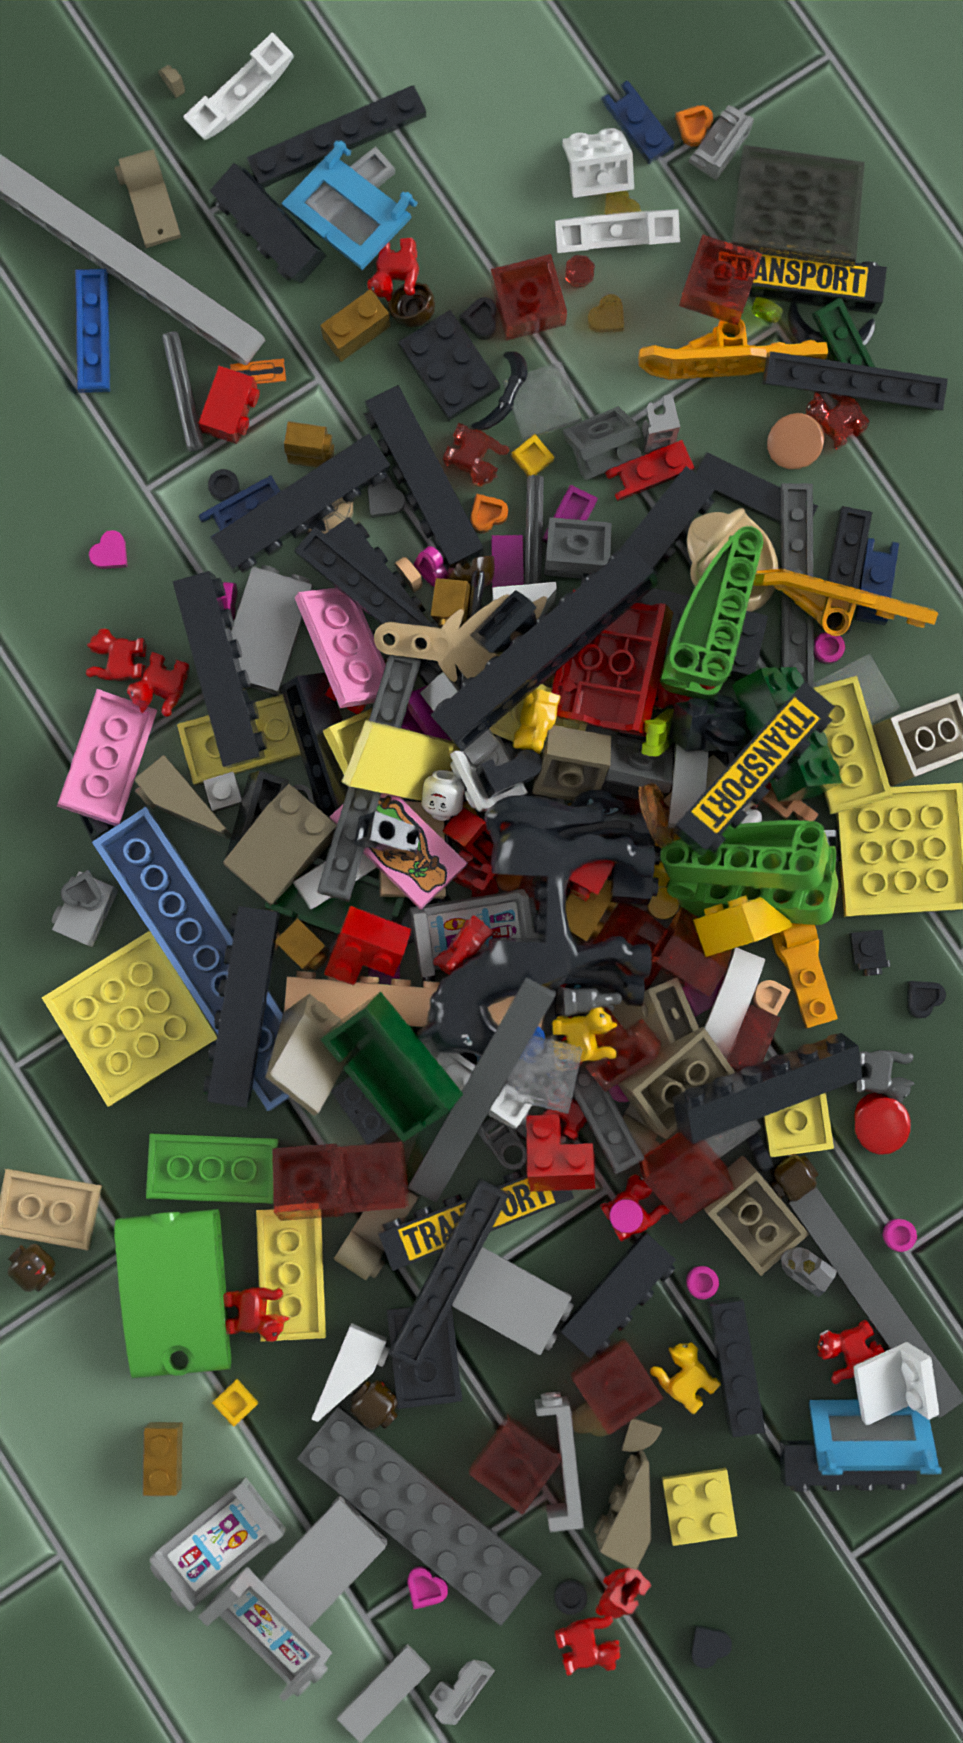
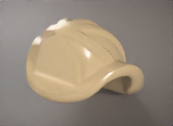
M739 508L731 514L722 512L704 514L695 518L691 523L687 535V549L692 561L690 569L691 580L695 587L711 561L728 541L729 536H733L740 528L745 526L757 528L763 536V546L756 571L779 569L777 555L769 537L748 517L743 508ZM773 585L752 586L746 611L753 612L762 607L772 596L775 587Z

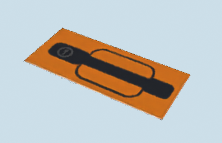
M284 358L249 362L247 366L241 363L230 364L231 370L254 377L256 384L286 381Z

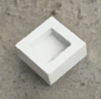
M234 772L203 781L213 812L241 804L242 796Z

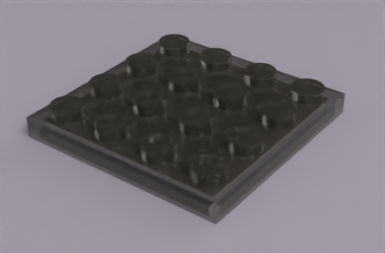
M743 145L730 250L854 268L857 257L865 162Z

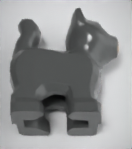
M598 985L575 988L559 986L555 988L556 1013H562L563 1016L589 1013L593 1007H602L604 1012H613V1005L620 1004L622 998L618 993H611L612 989Z
M893 1050L859 1051L861 1066L865 1067L866 1075L862 1079L853 1082V1091L855 1093L868 1091L875 1094H885L889 1098L902 1103L903 1099L910 1094L911 1086L914 1085V1082L903 1077L891 1078L893 1062L899 1064L911 1063L914 1059L913 1054H901Z

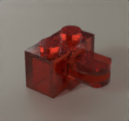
M602 1007L604 1012L611 1017L612 1022L616 1023L617 1026L607 1033L595 1034L597 1049L611 1047L616 1051V1056L613 1059L605 1057L601 1060L588 1061L586 1068L606 1092L655 1060L662 1043L643 1019H640L625 1030L614 1014L607 1007Z

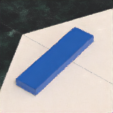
M107 269L76 270L77 390L79 393L110 392L109 288Z

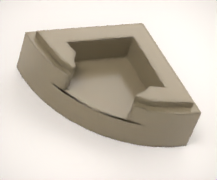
M166 65L159 70V75L176 98L185 93L182 77L176 69H172L171 65Z
M630 1417L621 1449L623 1451L635 1452L649 1447L659 1437L662 1426Z

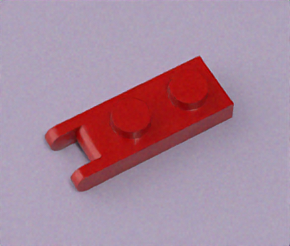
M680 440L609 469L605 474L607 479L620 476L625 490L616 493L615 497L617 501H621L677 478L686 466L693 471L694 465L683 440Z

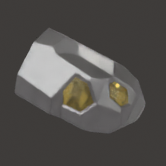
M795 1247L786 1250L781 1256L782 1268L786 1274L817 1297H820L826 1291L837 1273V1270L805 1248Z

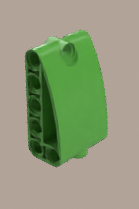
M745 526L740 528L733 536L730 535L728 541L711 561L696 585L674 632L662 666L660 683L665 690L691 698L712 699L717 695L722 683L729 676L763 546V536L757 528ZM700 684L714 687V689L705 690Z
M783 820L743 823L736 829L730 826L724 832L723 836L726 840L714 854L708 850L701 857L682 839L666 844L660 852L661 861L669 877L667 892L672 897L677 898L682 912L687 915L703 917L705 916L704 909L721 903L724 909L729 908L728 901L745 895L748 901L753 898H763L788 918L791 923L822 925L828 922L833 915L838 890V879L835 871L836 848L835 846H828L824 828L818 822ZM789 900L787 903L780 904L783 901ZM815 903H821L817 906H812Z
M219 1209L189 1211L185 1213L167 1212L116 1219L114 1231L118 1282L131 1377L181 1376L186 1373L231 1369L230 1336L226 1334L228 1310L224 1307L223 1296L226 1293ZM175 1351L186 1353L188 1356L186 1367L175 1365L173 1362Z

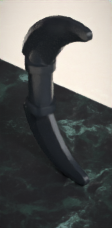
M792 302L788 312V324L799 343L813 340L817 343L825 342L820 331L813 330L802 319L797 304ZM870 318L866 325L858 331L865 345L869 342L874 332L875 320L873 318Z
M515 351L504 353L503 356L508 360L511 367V375L509 376L507 387L503 395L500 396L497 407L486 417L471 425L473 430L483 431L494 427L505 419L514 408L513 401L519 388L526 381L528 374L527 362L521 354Z

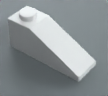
M351 1323L312 1420L318 1422L373 1374L376 1365L383 1367L390 1348L385 1347L386 1337Z

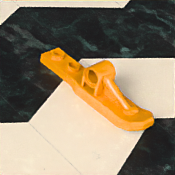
M728 315L720 320L718 326L714 327L712 332L688 342V345L679 349H668L656 345L639 349L638 364L650 375L668 380L743 376L764 372L766 355L770 351L826 360L828 349L827 342L817 343L813 340L804 341L800 344L776 342L768 346L747 345L744 321L738 316ZM724 333H732L736 337H727Z
M782 568L758 570L753 582V586L773 585L777 590H781L794 600L797 606L812 616L826 633L832 636L842 635L849 629L856 604L877 609L875 615L894 620L895 614L907 617V624L924 628L926 623L935 625L938 612L930 608ZM834 612L841 613V624L836 628H829L826 623L828 616Z
M789 900L783 901L780 904L787 903ZM791 923V928L770 935L775 954L787 968L805 1028L838 1019L818 957L819 939L816 926Z

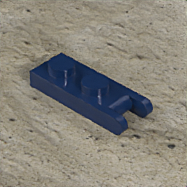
M626 80L621 84L626 94L624 97L614 102L610 95L606 94L601 99L646 162L651 164L673 149L674 141L630 82Z
M272 475L204 511L198 517L201 523L213 518L221 531L281 491Z
M868 538L859 589L891 598L899 543L892 542L890 553L873 551L874 539ZM861 605L856 606L855 621L880 625L888 623L887 618L875 615L877 609Z

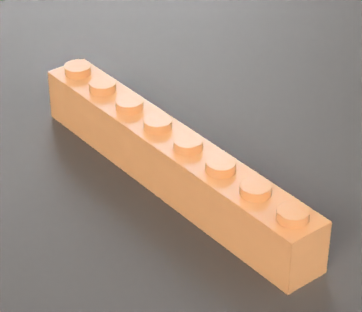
M297 971L296 977H287L284 1012L310 993L319 1002L324 1003L336 1016L343 1019L381 991L409 1026L424 1027L427 1024L430 998L437 990L440 982L423 981V987H412L411 980L392 979L391 985L379 984V977L360 976V982H355L353 986L329 976L328 980L316 979V972ZM509 997L488 1007L493 1020L498 1025L514 997ZM545 1015L543 1016L541 1022L538 1025L543 1030V1032Z

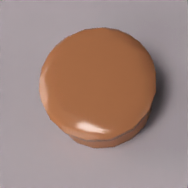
M802 413L789 414L781 418L772 427L768 435L767 449L771 459L779 466L787 469H800L807 467L819 457L824 445V434L820 425L811 416Z

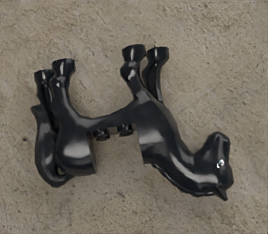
M525 795L507 796L498 800L486 811L484 816L487 830L494 843L491 861L492 873L540 876V881H535L534 899L539 901V913H534L533 932L537 933L538 938H491L488 948L483 950L480 955L471 958L464 965L455 969L449 976L442 979L437 990L430 998L427 1024L416 1034L419 1039L429 1038L433 1047L440 1053L470 1052L482 1056L499 1026L493 1020L488 1007L509 997L516 996L526 977L551 991L562 984L603 986L620 994L626 1005L643 1006L645 988L643 977L648 978L651 970L650 945H630L623 937L612 936L596 944L577 946L571 935L566 914V885L573 872L585 864L595 861H612L629 867L636 877H653L655 854L653 845H647L650 830L643 813L631 815L616 811L604 814L603 806L600 802L574 807L561 804L546 797ZM508 822L511 824L501 832L500 826L502 823ZM620 835L624 837L606 839L602 836ZM618 964L628 967L633 974H625Z

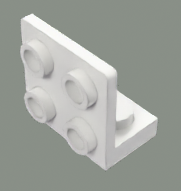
M609 128L600 131V134L587 135L585 133H575L570 138L562 140L564 151L570 163L571 188L574 198L634 189L633 155L622 131Z
M496 736L501 745L479 765L473 764L464 751L450 753L453 760L450 763L455 776L459 780L462 779L467 788V791H465L467 801L472 808H477L479 812L487 811L498 800L507 796L525 795L528 793L523 784L489 799L475 770L482 763L493 759L497 767L511 761L500 736Z
M903 1343L854 1366L862 1422L866 1425L908 1406L927 1419L939 1415L931 1357L910 1343Z

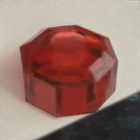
M574 255L566 262L565 279L572 287L585 288L593 281L595 264L588 256Z

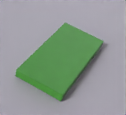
M150 1133L146 1198L275 1204L279 1139Z

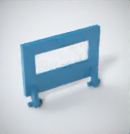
M335 141L333 150L281 204L285 210L363 270L411 219V214L405 209L409 205L416 207L418 203L409 192H402L399 202H394L339 159L343 154L349 156L351 151L344 142Z
M859 1399L809 1401L819 1471H822V1475H843V1471L920 1470V1474H941V1467H938L930 1421L916 1410H912L910 1406L866 1425L862 1422Z

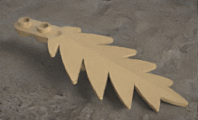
M505 594L492 601L470 617L461 627L460 624L464 615L463 609L456 611L444 623L442 628L395 622L383 623L375 631V645L382 653L388 655L436 660L444 674L453 682L457 680L456 665L467 679L475 677L485 669L486 663L491 658L500 655L489 653L470 635L510 595ZM546 596L533 601V604L537 607L534 610L537 619L541 616L546 604ZM514 631L511 634V638L513 640L522 634ZM385 634H392L395 637V643H386L384 640ZM417 638H424L427 646L419 648L416 645ZM555 673L542 684L552 688Z

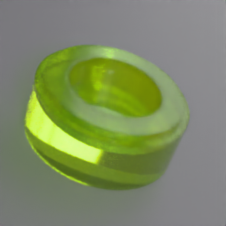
M756 297L751 306V311L755 316L770 323L778 322L783 313V309L780 306L761 297Z

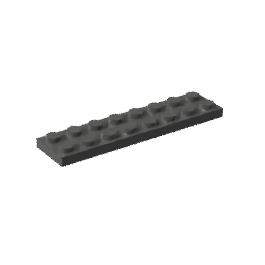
M339 1405L297 1458L500 1626H502L542 1574V1571Z

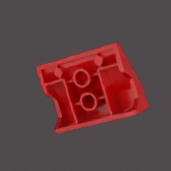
M635 603L555 672L551 691L552 694L561 696L557 706L556 717L611 731L646 737L647 733L644 732V724L646 720H651L674 612L666 604L662 603L654 605Z

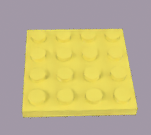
M962 783L890 787L893 795L892 798L836 813L837 830H839L840 871L844 917L963 910Z
M150 931L42 997L108 1107L216 1041L218 1037Z

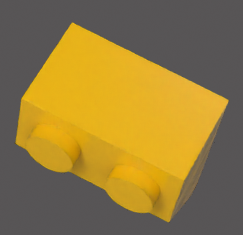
M746 895L728 901L729 908L726 909L723 908L722 903L704 909L705 916L693 920L706 957L758 941L792 927L791 921L763 898L759 897L748 901Z

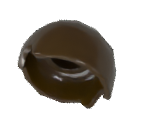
M416 282L414 286L415 293L412 296H408L405 293L404 284L393 292L388 306L392 317L397 323L408 328H414L424 325L431 319L435 311V297L427 284Z
M493 555L477 557L473 559L471 566L469 563H465L462 567L460 563H457L455 568H448V579L467 581L471 586L473 572L478 571L479 581V574L482 570L485 574V588L494 579L495 558Z

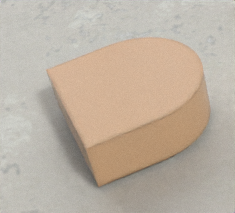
M402 557L394 563L396 569L413 592L423 587L420 573L408 558Z
M766 980L756 986L752 1000L760 1011L776 1018L791 990L775 981Z

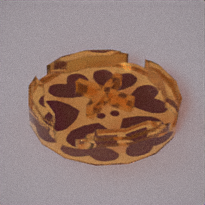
M652 782L639 787V799L650 834L661 848L672 844L675 833L672 832L674 828L668 827V809L662 808L660 801L664 800V796L659 787Z

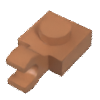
M772 787L762 799V802L785 820H787L791 813L799 821H814L819 815L812 808L802 802L803 799L778 802Z

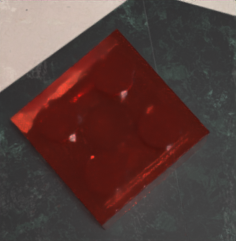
M702 234L679 306L738 326L762 254Z
M551 254L491 269L490 283L506 341L566 326L567 309Z
M680 1132L643 1156L644 1160L639 1163L644 1182L680 1223L686 1221L734 1189L727 1166L706 1141L702 1140L692 1144Z
M402 1140L371 1142L368 1145L366 1143L346 1144L335 1147L340 1213L401 1209L409 1205L405 1143Z
M337 1143L272 1149L274 1214L280 1221L344 1216L342 1152Z
M625 1338L606 1349L600 1356L597 1355L571 1373L573 1381L608 1435L663 1399Z
M508 1414L469 1467V1475L523 1515L561 1463L562 1458L558 1451Z

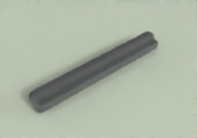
M172 331L163 334V343L186 445L189 451H198L204 448L203 438L198 424V416L178 332Z
M530 475L527 477L524 585L541 583L544 478L540 475Z

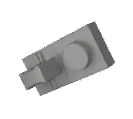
M473 1660L460 1670L458 1674L459 1680L454 1687L447 1682L440 1681L430 1695V1699L438 1708L435 1717L442 1724L456 1725L495 1670L487 1662Z

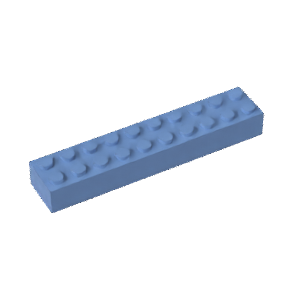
M145 807L92 843L214 1028L216 1011L222 1010L224 997H219L222 977L227 978L229 965L224 964L227 945L232 946L234 936L153 813ZM269 989L253 1089L267 1111L273 1110L291 1098L266 1078L283 1016V1010Z

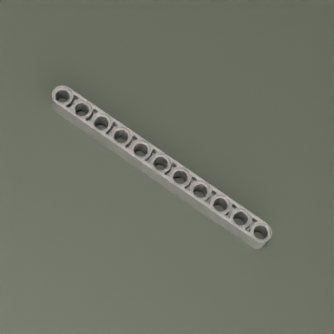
M0 154V199L102 269H107L108 273L227 355L243 365H248L265 342V338L256 329Z

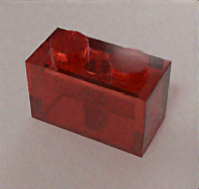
M749 1005L726 1059L733 1070L739 1072L744 1067L755 1066L763 1062L781 1019L780 1017Z

